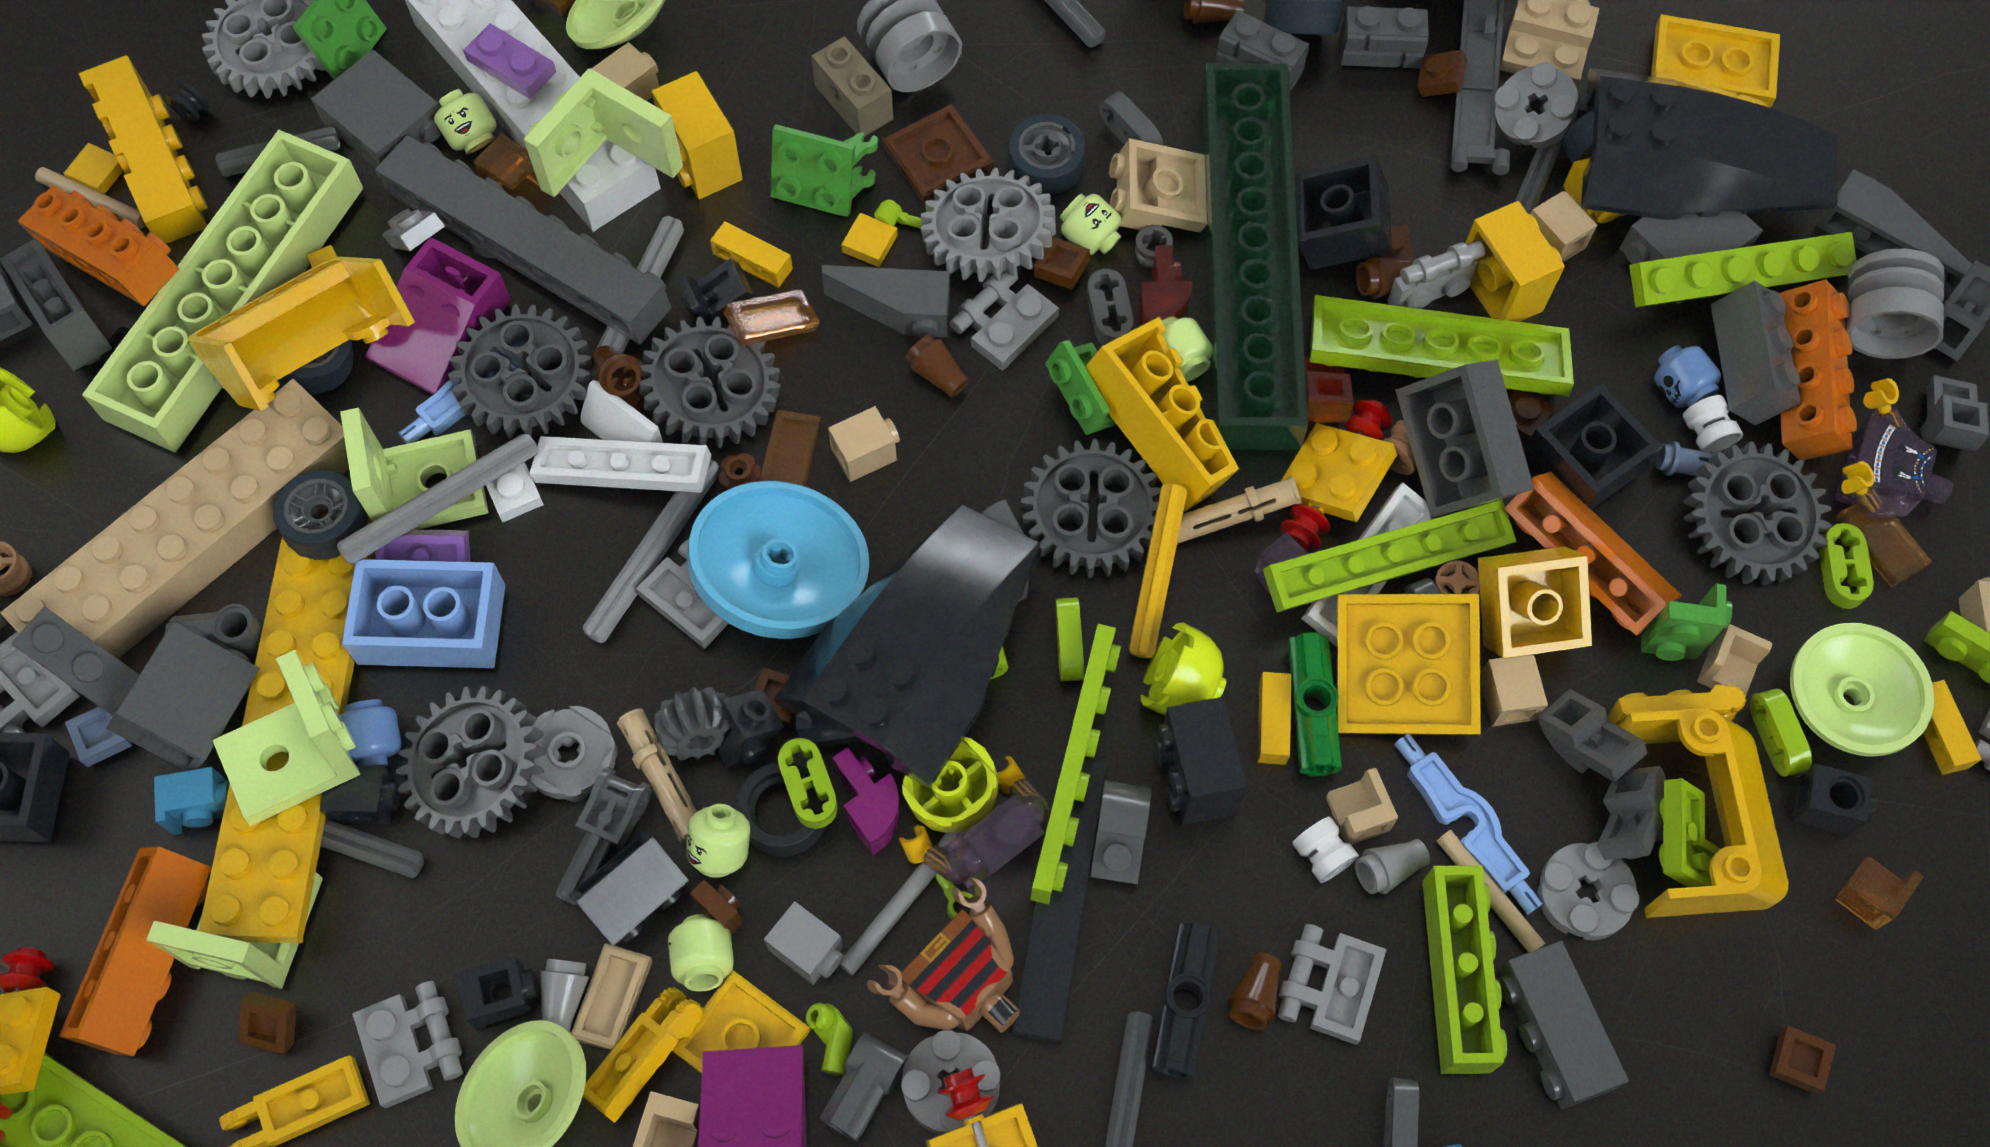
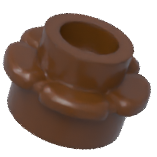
M749 454L730 455L720 463L719 468L721 472L718 474V480L727 490L743 484L759 482L761 468L755 464V458ZM743 470L742 475H736L735 472Z

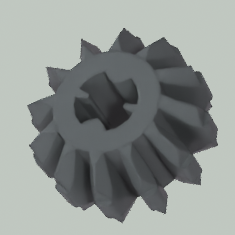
M692 687L689 692H675L674 699L661 702V710L654 714L656 720L655 729L666 755H676L678 760H685L690 756L699 760L702 755H715L716 749L721 748L733 729L722 709V704L727 699L725 693L715 692L713 687H707L701 691H697L695 687Z

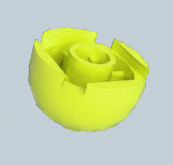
M0 367V451L17 453L33 447L47 437L55 429L56 420L46 403L39 410L37 405L30 399L35 391L28 384Z
M1184 622L1177 623L1172 627L1180 631L1173 640L1164 636L1155 651V656L1150 660L1143 679L1144 684H1152L1149 698L1141 694L1140 700L1143 706L1163 715H1166L1167 707L1221 697L1226 686V679L1222 677L1224 667L1220 650L1209 636Z
M964 737L930 789L905 775L902 785L903 795L914 816L931 830L947 834L965 832L971 826H974L975 823V826L982 823L988 816L987 814L993 810L998 796L997 770L986 749L973 739Z

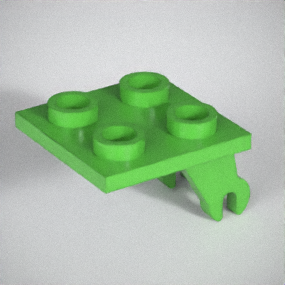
M313 0L293 26L294 31L334 80L368 54L387 29L366 0Z
M775 124L772 134L770 197L849 217L852 199L863 188L870 187L875 183L874 170L870 169L866 176H861L862 167L853 168V166L865 154H870L877 150L878 138L873 135L869 142H864V133L861 132L842 142Z

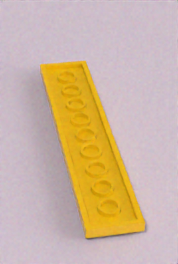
M321 513L320 519L324 518L327 515V513ZM368 516V524H370L372 520ZM282 537L255 666L260 669L250 685L242 726L295 703L276 659L293 650L297 652L305 666L314 662L324 683L329 685L338 703L339 709L336 710L338 716L345 713L344 706L347 705L355 661L343 647L342 641L355 563H347L341 555L332 559L313 560L299 556L288 547ZM375 552L363 559L374 560ZM279 752L272 755L266 763V770L278 771L282 769L289 760V753ZM229 785L199 931L244 942H303L326 816L319 811L322 793L250 826L244 819L232 787Z

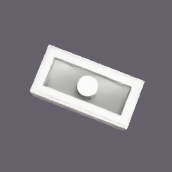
M593 379L589 383L580 419L585 427L602 440L663 443L657 425L620 397L604 391L599 381Z

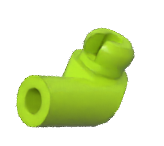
M815 1003L807 1011L806 1022L826 1045L821 1071L835 1076H844L846 1073L844 1067L848 1060L853 1040V1029L835 1006L828 1003Z

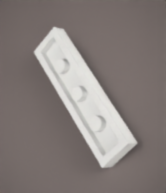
M540 436L537 446L538 453L534 456L529 474L535 483L702 493L711 453L707 445Z
M1401 483L1394 489L1358 540L1431 520L1427 502L1406 484ZM1387 581L1339 595L1378 594ZM1338 595L1313 602L1301 619L1321 635L1329 636V641L1337 647Z

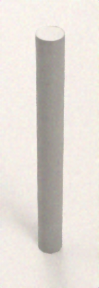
M974 827L966 831V833L963 832L962 835V832L945 833L934 848L949 859L972 832ZM927 860L921 862L844 955L839 965L852 976L856 973L941 868Z

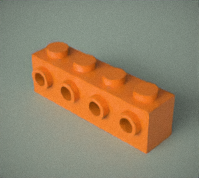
M52 185L45 193L36 198L31 208L18 220L20 225L43 248L142 306H145L179 270L178 266L167 256L171 249L160 238L152 233L145 237L144 233L132 222L125 218L120 222L107 208L101 204L94 207L87 198L75 190L69 194Z
M1825 279L1779 293L1786 305L1784 318L1786 329L1793 340L1791 354L1793 364L1800 376V384L1797 386L1801 404L1781 413L1782 444L1795 457L1803 461L1853 449L1852 432L1857 429V421L1854 411L1850 407L1849 393L1854 392V379L1851 371L1848 369L1847 355L1852 353V343L1845 328V318L1850 316V307L1845 294L1842 292L1838 293Z
M1552 472L1534 476L1532 478L1534 490L1516 495L1504 508L1514 518L1516 525L1526 534L1533 536L1545 549L1565 546L1586 555L1589 595L1600 600L1611 611L1614 619L1622 627L1632 631L1636 636L1650 626L1669 601L1677 602L1682 597L1673 586Z
M159 846L139 848L59 1037L112 1054L135 1056L137 1049L145 1044L150 1035L152 1021L149 1019L156 1002L161 1000L166 994L172 978L169 971L174 957L146 941L153 921L191 929L188 924L195 907L200 906L206 897L209 884L207 878L212 867Z

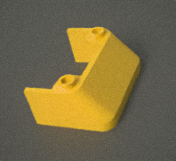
M336 257L309 269L201 328L189 336L187 340L196 355L239 406L262 411L269 407L267 403L276 397L273 391L280 385L277 380L348 340L363 339L364 343L368 344L387 335L388 330L386 327L391 324L408 327L415 323L381 259Z
M1707 708L1630 713L1619 727L1644 740L1645 744L1682 742L1692 753L1705 756L1725 847L1712 857L1709 864L1712 886L1667 889L1644 908L1646 918L1763 910L1771 908L1780 902L1787 894L1788 879L1758 751L1752 735L1743 727Z

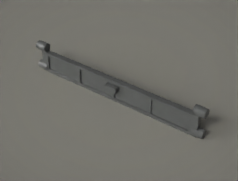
M1504 0L1463 1L1460 50H1463L1467 63L1461 92H1456L1451 169L1455 172L1465 171L1468 163L1493 164L1492 171L1497 175H1504L1509 172V150L1504 148L1494 150L1496 130L1495 94L1499 86Z

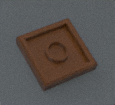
M952 104L882 138L884 150L923 205H925L926 201L935 200V189L947 192V180L959 184L961 183V173H965L972 179L976 178L977 169H981L983 174L994 169V161Z

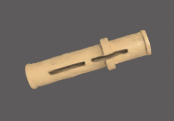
M1293 476L1258 489H1254L1253 486L1245 488L1244 494L1183 514L1177 545L1178 543L1252 518L1257 522L1264 519V514L1294 504H1300L1301 498Z
M639 708L629 711L619 718L620 721H617V725L627 739L634 754L632 761L637 769L644 772L650 782L657 799L674 827L673 829L680 843H685L687 841L688 823L697 810L681 779L674 770L668 755H666L664 747L661 746L657 735L654 733L644 710Z

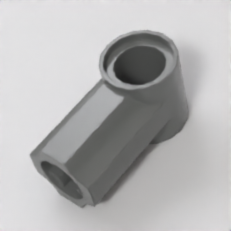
M231 604L214 613L172 616L171 621L166 623L165 633L173 622L182 626H193L201 630L209 641L224 649L237 650L251 658L257 656L264 622L245 606ZM247 625L245 631L236 637L237 632Z
M865 1031L850 1053L844 1067L846 1073L820 1116V1120L840 1134L858 1142L884 1094L889 1095L900 1079L909 1055Z

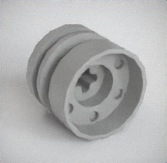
M870 0L863 7L857 19L858 34L873 58L876 59L877 65L892 89L900 92H915L933 85L951 71L961 56L962 41L946 15H943V11L936 0Z
M1903 248L1885 249L1870 253L1855 261L1848 271L1850 316L1847 317L1846 331L1850 336L1854 350L1867 356L1899 359L1924 354L1935 348L1942 341L1944 328V305L1942 303L1944 300V266L1938 258L1924 251Z

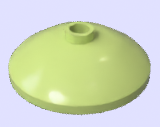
M575 0L566 21L567 34L577 46L585 49H606L625 43L638 36L653 22L665 0Z
M1842 623L1824 628L1803 644L1796 654L1791 667L1790 688L1793 701L1800 716L1817 736L1842 751L1870 757L1898 752L1913 743L1924 732L1931 720L1934 708V690L1924 663L1904 641L1879 627L1863 623ZM1843 695L1850 696L1854 700L1855 705L1849 704Z
M538 1020L519 1024L494 1039L475 1060L459 1091L455 1108V1131L460 1146L552 1147L563 1136L573 1121L585 1088V1056L581 1045L574 1035L556 1023Z

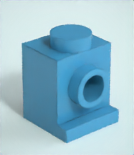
M213 767L155 776V822L172 835L182 834V825L191 828L211 825L213 819L223 818L230 785L229 781Z

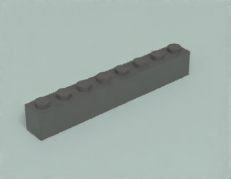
M407 135L375 169L389 195L414 210L435 212L444 224V228L469 242L467 238L468 233L474 241L481 243L480 246L489 255L639 345L642 344L672 308L665 292L666 285L658 276L649 271L644 274L633 268L632 264L617 252L611 255L604 251L587 234H575L558 217L552 214L546 217L538 212L524 197L517 196L514 198L507 194L493 179L487 177L483 180L475 175L464 162L458 159L453 162L444 157L441 151L430 142L425 141L422 144Z

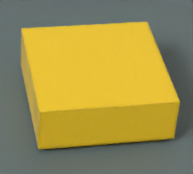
M88 143L65 170L64 175L105 194L122 174L123 170L114 154Z
M860 213L841 244L842 253L880 267L898 236L897 228Z

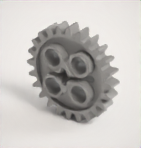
M225 0L228 5L226 10L220 8L213 10L218 20L206 21L210 32L202 34L206 44L202 49L208 59L207 62L214 75H218L222 84L230 83L236 93L245 88L249 97H253L261 89L265 97L270 98L273 89L278 88L280 93L286 96L287 86L293 84L295 88L302 90V79L307 78L315 82L317 79L313 71L315 69L326 71L293 29V26L313 0Z
M994 168L990 176H984L982 170L977 169L976 178L972 179L965 173H961V183L956 184L951 180H947V192L935 189V201L925 202L926 212L921 213V232L923 243L926 245V252L928 255L934 254V261L937 266L946 263V269L950 271V274L960 268L962 279L964 280L974 272L977 273L979 282L984 281L987 273H993L996 281H1000L1002 271L1006 270L1013 277H1016L1017 266L1021 265L1030 270L1032 269L1031 257L1036 259L1044 258V248L1052 247V236L1056 235L1055 207L1051 205L1050 194H1042V185L1040 183L1030 186L1029 176L1027 175L1018 181L1015 180L1014 170H1010L1005 177L999 176L998 168ZM994 199L992 202L993 214H991L989 220V245L986 250H983L985 246L984 234H986L988 228L989 200Z

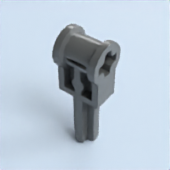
M606 767L596 779L590 797L575 825L585 835L556 890V896L559 899L577 906L569 894L600 869L611 845L621 850L625 847L636 823L643 815L649 803L652 791L651 785L644 782L637 785L616 776V770Z

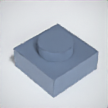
M96 707L65 722L79 760L87 767L132 746L131 741L106 729L112 716L100 707Z

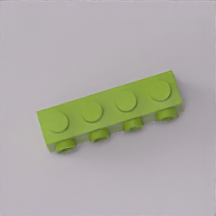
M1483 865L1433 866L1423 879L1422 884L1441 1074H1490L1504 1063L1507 1055V1039L1504 1029L1500 1028L1498 1009L1501 1007L1502 994L1499 980L1495 979L1493 960L1496 956V940L1493 931H1490L1488 912L1491 906L1489 885L1484 883Z

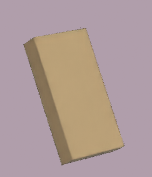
M604 944L571 1034L574 1035L578 1042L611 1051L630 1025L653 962L650 956L610 944Z

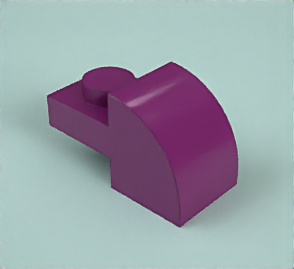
M847 747L832 757L835 773L853 796V799L843 805L845 817L873 856L892 840L900 822L898 789L890 773L874 784L878 777L870 763L864 756L856 759Z

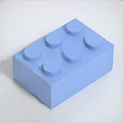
M361 559L355 563L342 645L357 665L494 668L505 583L494 563Z

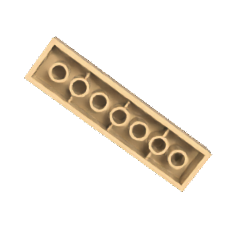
M292 379L274 393L276 397L267 403L269 407L262 411L254 409L0 613L20 634L45 606L119 659L277 529L273 519L274 502L280 490L293 478L309 471L330 470L344 474L349 469L343 426L302 386Z

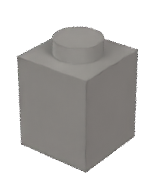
M795 901L764 938L769 952L812 985L816 983L821 975L824 978H828L836 970L844 956L840 952L843 948L841 936Z

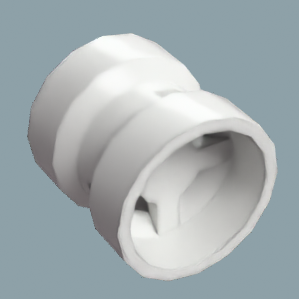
M1721 395L1710 396L1696 402L1682 415L1689 429L1696 431L1698 435L1696 443L1700 451L1721 452L1737 443L1743 436L1737 422L1730 420L1727 415L1729 407Z
M1330 816L1309 827L1292 843L1301 856L1310 859L1313 864L1312 872L1320 883L1333 878L1359 857L1351 844L1344 843L1339 838V827Z

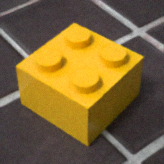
M697 71L652 90L655 106L672 116L683 167L677 173V176L684 188L691 186L700 200L743 180L734 130Z
M1516 201L1475 219L1465 244L1480 241L1484 246L1485 255L1476 259L1478 265L1470 282V287L1488 314L1493 319L1521 322L1543 312L1565 266L1559 251L1555 247L1550 246L1540 232L1539 225L1534 216L1528 214L1521 203Z
M1564 546L1478 558L1483 646L1502 658L1592 646L1588 562L1586 555Z

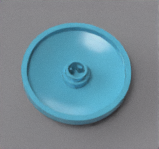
M760 481L733 487L715 497L702 509L691 530L687 548V567L692 584L700 598L724 621L755 635L777 639H795L821 633L828 623L835 619L863 593L869 572V553L864 536L856 522L841 506L815 490L793 483Z

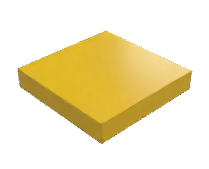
M732 970L703 1007L702 1019H700L699 1024H696L695 1030L690 1036L678 1039L679 1042L672 1052L702 1074L703 1051L797 1046L802 1043L811 1030L809 1026Z

